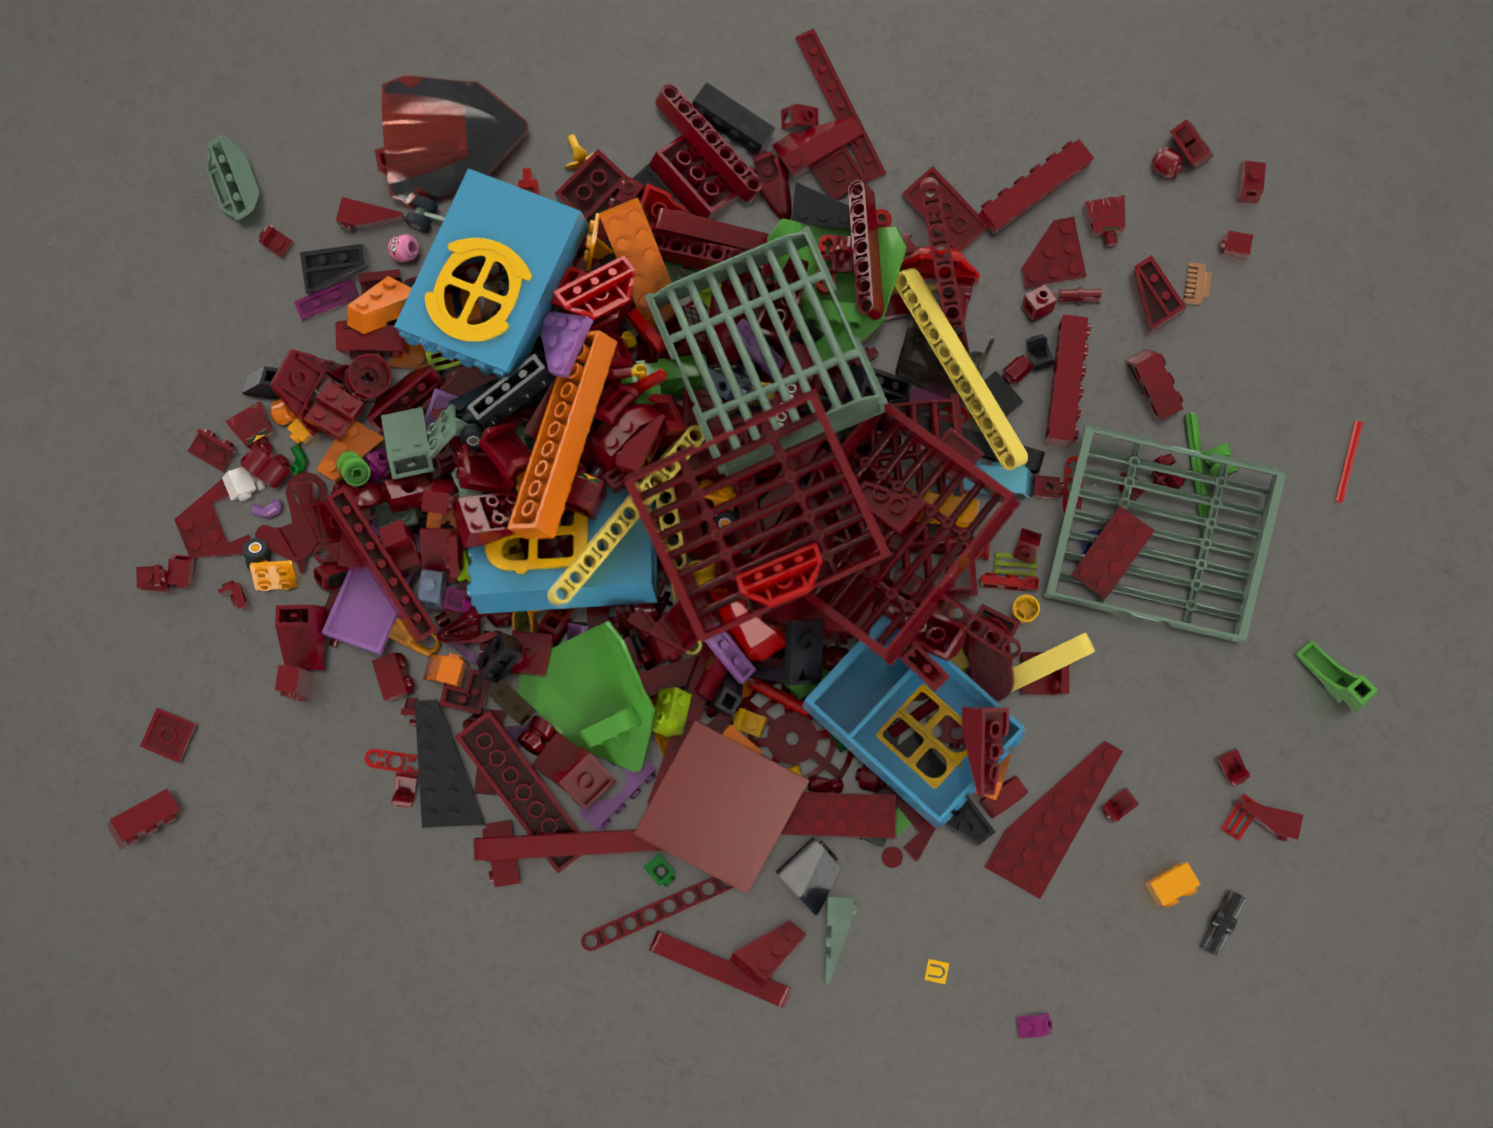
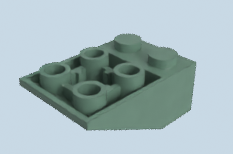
M423 407L381 416L392 479L431 472L437 469L435 459L429 457V448L427 447L428 428Z

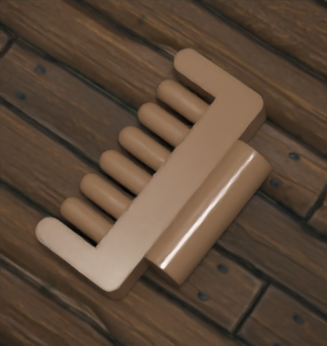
M1189 262L1187 271L1191 273L1187 274V277L1190 278L1186 279V282L1189 283L1185 284L1188 288L1185 289L1187 293L1184 294L1186 298L1183 299V303L1199 306L1202 298H1209L1212 273L1206 272V264Z

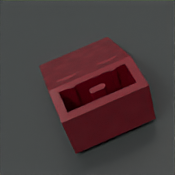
M518 492L460 497L457 499L452 514L464 548L484 546L516 534L508 529V525L518 498Z
M312 604L276 605L275 628L284 665L300 667L304 670H324L325 636L321 632L325 626L326 607Z

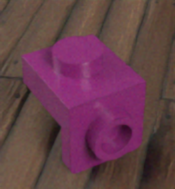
M1049 1013L1017 1017L1020 1039L1044 1037L1052 1034L1053 1024Z

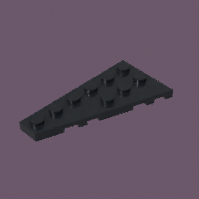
M915 732L895 748L908 758L921 746L924 740ZM931 748L916 763V767L929 778L941 777L946 771V767ZM966 794L967 801L957 811L953 808L951 811L953 816L946 824L979 846L996 831Z

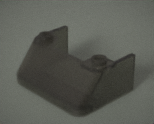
M912 318L906 331L895 374L912 380V385L951 398L950 394H959L934 351L927 348L928 341L922 331L915 329L917 323ZM991 337L984 353L973 351L969 354L981 377H983L995 341L993 337ZM959 395L960 402L964 403L961 396Z

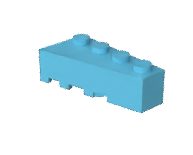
M980 461L976 463L975 466L1005 486L1015 496L1018 493L1023 494L1024 498L1032 499L1034 474L1028 468H1025V465L1012 470H1006L998 462H993L992 466L984 465V462ZM965 477L963 480L964 489L968 493L975 484ZM945 478L946 487H947V485L950 483V481ZM960 484L954 490L955 492H960ZM983 489L979 492L980 494L989 495Z

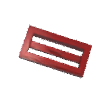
M1243 794L1239 799L1241 801L1259 804L1255 802V800H1253L1252 798H1249L1246 794ZM1236 804L1220 829L1239 841L1253 818L1249 815L1236 835L1234 833L1247 814L1243 810L1230 830L1227 829L1240 809Z

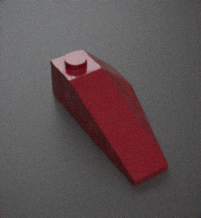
M853 116L790 133L772 146L795 180L809 171L810 167L848 145L864 133Z
M789 257L782 270L788 285L800 280ZM801 259L807 273L809 263ZM778 281L776 282L772 292L780 289ZM803 288L793 292L799 310L804 291ZM785 297L774 300L773 304L790 339L797 324ZM764 306L757 319L766 341L782 345L768 311Z

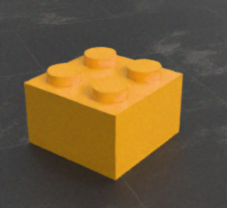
M1181 862L1145 883L1157 906L1168 908L1178 903L1180 896L1188 897L1197 892L1196 887L1201 885L1188 862Z

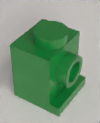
M660 853L643 866L659 887L662 884L666 887L675 880L673 875L676 872ZM660 867L665 869V874L662 876L657 873Z

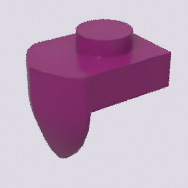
M450 587L446 588L442 608L465 613L473 607L471 596H468L467 591Z

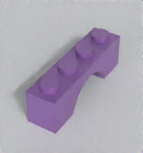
M646 759L640 771L634 772L624 768L626 784L618 796L609 800L597 799L586 811L581 809L578 812L595 830L599 828L604 830L612 822L609 818L614 813L620 814L626 807L624 803L629 798L633 800L642 791L639 787L644 782L649 784L655 778L656 774L654 772L657 769Z

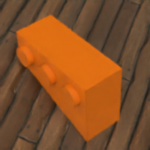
M387 276L347 305V325L363 334L387 326V322L398 319L412 288Z
M356 421L341 442L337 439L334 440L316 471L337 483L343 478L336 468L337 459L342 453L354 451L364 458L369 451L374 452L380 448L385 438Z

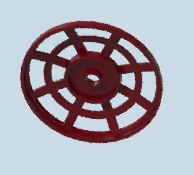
M766 681L770 685L781 683L782 691L791 695L790 690L783 682ZM754 690L740 702L736 711L739 708H746L750 712L768 718L766 724L770 727L767 737L754 739V735L748 734V740L756 747L768 746L773 755L772 761L778 764L781 761L791 764L792 767L799 766L801 774L800 763L811 758L819 766L812 772L801 775L804 778L812 779L824 769L834 776L833 779L835 777L843 778L850 767L854 754L848 749L847 757L840 770L830 763L836 750V744L827 730H816L811 722L813 717L810 714L805 718L801 714L793 713L791 709H785L784 706L785 714L773 719L766 711L773 705L778 704V702L771 699L759 708L750 701L758 694ZM806 696L803 697V698L801 699V701L804 702V700H805L807 697H806ZM791 732L796 733L799 738L798 742L794 745L786 741V736ZM830 738L829 751L824 758L815 749L818 739Z

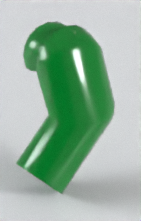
M296 444L290 448L295 456V461L290 466V472L293 475L303 473L308 463V458L300 444Z

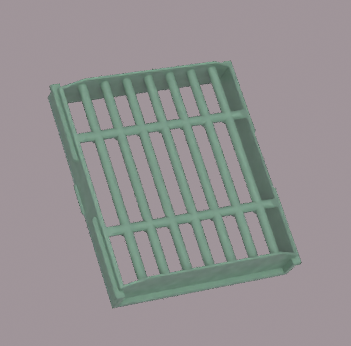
M809 226L801 229V232L781 236L670 283L654 295L652 292L644 295L671 360L677 361L691 401L695 403L692 409L706 442L713 439L706 423L707 420L719 416L727 433L734 430L727 414L728 411L739 408L746 423V420L752 417L747 403L758 399L764 411L771 409L772 407L767 395L779 391L783 402L791 399L787 386L798 382L803 393L811 390L807 378L816 374L820 376L834 408L826 412V415L835 433L885 412L884 404L888 403L859 338L853 336L835 296L837 288ZM808 246L819 271L809 277L797 250ZM787 254L790 255L800 278L799 281L788 285L777 258ZM768 262L780 286V289L771 293L768 292L758 270V266ZM749 270L761 296L750 302L738 275ZM728 279L731 280L741 303L740 306L729 310L718 283ZM823 280L852 344L853 350L842 353L812 284ZM709 287L721 311V314L709 318L699 295V291ZM802 288L806 291L834 354V358L822 362L793 296V292ZM690 295L702 321L691 327L679 300ZM785 297L815 366L802 370L773 304L774 300ZM669 304L672 305L682 329L670 336L658 310ZM762 305L768 311L795 373L784 379L753 312V309ZM743 313L748 319L775 383L765 387L760 382L733 319ZM725 322L755 389V391L744 396L714 329L715 325ZM703 330L707 332L735 400L725 404L722 403L694 337V334ZM684 338L687 340L715 408L704 413L700 409L673 343ZM858 358L874 396L862 398L847 365V361ZM839 366L854 401L845 405L841 404L827 373L828 369ZM810 400L807 401L811 412H815ZM795 407L787 410L792 422L800 419ZM776 416L769 419L774 430L780 428ZM817 420L778 438L783 450L824 432L820 421ZM756 425L748 429L753 440L761 437ZM737 435L728 438L733 449L741 446ZM769 442L717 468L720 474L724 473L727 477L775 455V452ZM716 444L709 447L713 459L720 456Z
M1085 424L1082 445L1044 597L1111 613H1116L1119 610L1131 613L1132 616L1152 621L1169 622L1170 627L1243 643V640H1247L1285 483L1286 474H1284V470L1213 453L1207 456L1199 451L1182 447H1168L1158 444L1157 440ZM1093 434L1134 443L1131 456L1090 447ZM1142 445L1221 463L1218 477L1140 459ZM1088 455L1128 464L1126 477L1085 468ZM1229 465L1272 475L1269 488L1226 479ZM1141 467L1216 485L1213 497L1134 479L1136 469ZM1083 476L1124 485L1121 498L1080 488ZM1132 487L1210 505L1208 518L1130 500ZM1224 487L1265 496L1263 509L1222 500ZM1078 496L1121 506L1125 510L1130 508L1206 526L1203 538L1151 527L1155 530L1152 534L1153 536L1200 546L1198 559L1144 546L1138 553L1196 567L1193 580L1130 565L1126 570V573L1190 587L1188 600L1121 584H1116L1112 590L1186 608L1183 622L1106 604L1105 599L1099 595L1097 600L1093 601L1056 592L1058 579L1082 584L1071 576L1070 572L1061 570L1063 558L1080 562L1085 555L1066 550L1068 537L1093 543L1098 537L1097 535L1072 530L1073 517L1107 524L1111 518L1075 509ZM1223 508L1261 517L1258 530L1216 520L1218 509ZM1214 528L1256 538L1253 550L1212 541ZM1209 549L1251 558L1248 571L1206 561ZM1204 569L1246 579L1243 591L1202 582ZM1199 590L1241 599L1238 612L1196 602ZM1194 611L1236 620L1235 633L1191 624Z

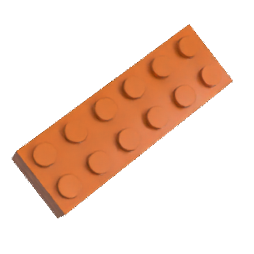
M635 198L598 214L616 258L624 255L636 269L631 296L634 299L637 310L656 330L658 329L644 295L651 292L654 295L672 282L638 198ZM671 304L658 309L664 323L675 314Z

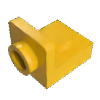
M739 708L732 718V723H734L733 726L737 730L761 738L768 718Z

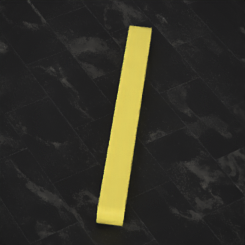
M915 268L899 271L894 285L999 462L1006 470H1012L1026 464L1028 454L920 273Z
M694 425L687 428V431L672 443L659 460L676 453L677 447L681 449L691 445L699 447L705 439L700 426ZM690 432L696 435V441L690 438ZM678 461L669 465L670 472L662 468L645 476L639 483L642 491L653 487L650 483L651 478L656 480L657 485L673 478L681 468ZM630 494L549 589L548 600L550 603L561 605L571 600L639 519L640 515ZM659 494L647 499L649 505ZM625 509L631 514L630 520L624 516ZM611 525L617 528V535L612 534L610 530ZM598 541L603 543V551H600L597 548ZM584 557L589 558L591 562L590 567L585 566L583 562ZM571 573L577 576L576 584L570 580ZM557 589H560L564 594L562 600L556 595Z

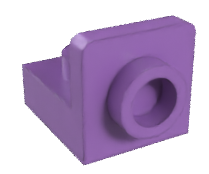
M568 622L567 641L589 629L587 622Z

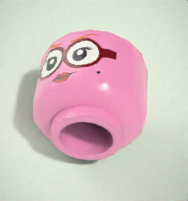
M412 235L395 236L388 244L389 255L395 262L412 261L419 253V244Z

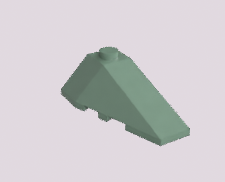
M827 897L825 983H830L853 919V914L857 915V902H853V897Z

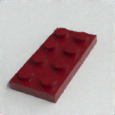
M932 166L902 193V196L925 219L920 184L928 177L936 179L940 187L950 247L957 252H962L988 227L979 214ZM931 184L924 187V191L927 193H933L936 189ZM932 205L928 208V211L931 214H935L939 211V207ZM941 226L933 227L938 234L943 232Z
M684 390V424L686 428L694 425L699 426L692 409L695 403L691 401L687 390ZM693 390L702 413L715 408L708 391ZM720 396L722 403H727V399ZM719 416L706 421L713 439L726 433ZM690 432V438L696 441V435ZM720 441L716 443L720 455L726 453V448L720 444ZM708 447L692 454L687 461L692 469L712 460L713 457ZM717 467L700 474L702 476H725L724 473H719Z
M1119 506L1070 575L1106 600L1155 530Z

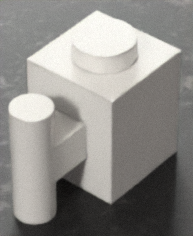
M243 467L230 470L222 477L231 501L235 499L243 501L250 498L251 494L256 490L255 484L259 491L267 488L262 480L250 474Z

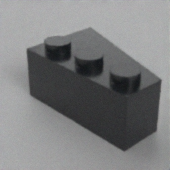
M796 182L792 221L820 228L851 231L849 205Z
M364 244L300 252L305 291L308 295L368 266Z
M850 366L849 369L862 398L874 396L862 367ZM872 367L888 403L910 400L912 380ZM846 386L843 405L854 401L848 386Z

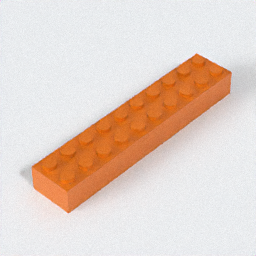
M600 330L587 333L568 378L559 376L556 378L508 525L509 530L525 539L554 538L558 530L560 518L571 490V484L577 471L578 462L590 431V425L596 412L597 403L602 393L617 341Z

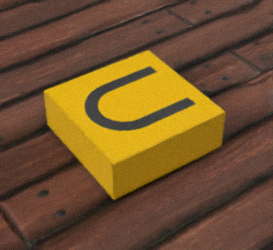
M928 959L924 980L945 984L949 963Z

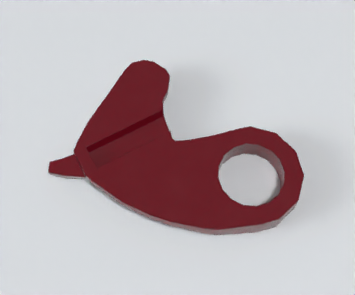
M309 472L296 474L287 484L285 494L290 508L292 523L282 527L261 525L255 532V538L263 539L267 543L268 549L283 558L296 562L299 573H305L307 557L314 550L318 542L301 504L296 501L292 483L313 481L319 488V496L315 501L316 503L324 502L325 498L329 496L326 483L317 474Z

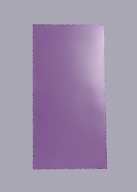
M373 520V524L370 527L378 538L380 537L378 522ZM414 534L421 552L420 535ZM365 566L361 572L348 571L321 633L324 636L381 655L398 616ZM416 573L404 578L409 587Z

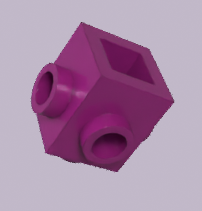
M381 447L374 452L369 451L365 455L363 460L371 471L368 480L378 483L391 475L387 452Z

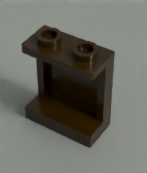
M503 679L488 692V696L521 726L537 712Z

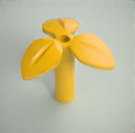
M572 134L567 139L573 150V160L575 162L565 165V169L576 170L591 155L587 156V152L579 146L575 135Z

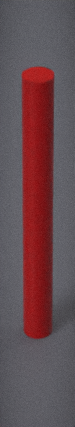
M1355 421L1335 499V502L1344 503L1363 426L1361 421Z

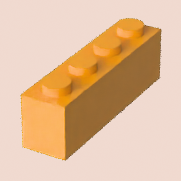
M928 490L922 499L932 505L940 494H932V491ZM952 493L938 511L949 517L967 494L959 497L954 496ZM974 498L955 524L960 527H968L978 514L979 500L977 498ZM923 511V512L915 519V522H919V520L923 517V515H924L926 512ZM932 518L929 522L932 524H941L934 518Z

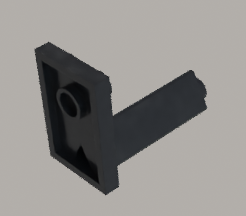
M824 619L787 620L785 660L768 657L763 661H750L756 669L750 677L784 682V685L787 686L820 684Z

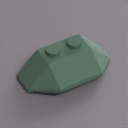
M221 135L207 144L209 152L206 173L221 211L236 220H240L254 211L260 191L246 154L225 135Z

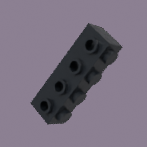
M707 82L693 99L692 105L714 128L727 133L731 139L739 141L751 152H761L773 136L774 126Z
M533 354L468 405L467 408L484 429L490 426L495 427L508 415L514 413L522 404L529 401L536 393L547 387L554 378L537 356Z

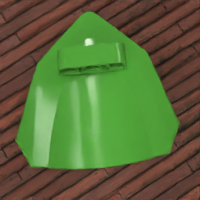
M780 219L767 237V242L787 234L801 232V229L809 226L817 246L819 240L824 235L851 236V231L820 228L792 220ZM898 227L878 229L884 312L880 319L870 320L857 310L854 263L852 273H836L835 286L837 290L835 296L853 336L858 337L860 342L864 341L882 324L907 250ZM827 241L825 243V254L829 255L831 245L830 242ZM808 246L797 250L800 259L809 263L808 277L816 274L817 266ZM789 254L777 258L782 270L790 257ZM824 260L828 270L831 269L832 263ZM773 272L774 284H776L777 279ZM823 282L821 285H823V288L826 289V286ZM815 283L812 284L842 353L853 350L830 295L819 294L816 291ZM804 289L800 306L805 323L811 319L823 332ZM796 325V327H795L793 333H794L796 330H798V326H797V325ZM824 334L815 343L822 362L834 358V354Z
M609 621L552 648L546 677L520 674L518 694L549 722L556 731L578 748L582 746L590 753L630 771L637 772L643 768L650 741L655 708L643 688L624 640Z

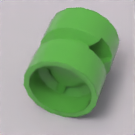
M1228 443L1204 452L1203 455L1210 456L1213 453L1230 457L1231 449ZM1205 460L1208 465H1212L1210 468L1211 475L1218 477L1221 463ZM1229 465L1227 476L1239 471V468Z
M347 451L342 453L337 459V471L349 485L361 486L368 481L371 472L370 468L358 453Z

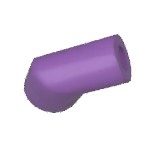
M274 499L265 507L254 504L251 514L267 519L273 518L281 512L283 503L279 499Z

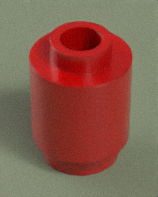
M877 209V229L891 227L892 216L890 212L885 209Z

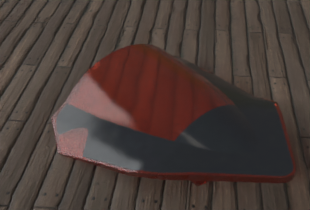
M404 75L382 84V126L390 197L416 208L412 203L417 195L424 196L433 201L458 191L468 168L488 176L528 132L529 126L527 121L477 81H458Z

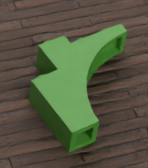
M1313 640L1296 654L1304 665L1323 683L1325 689L1338 703L1343 700L1356 714L1367 706L1378 692L1364 675H1355L1340 666Z

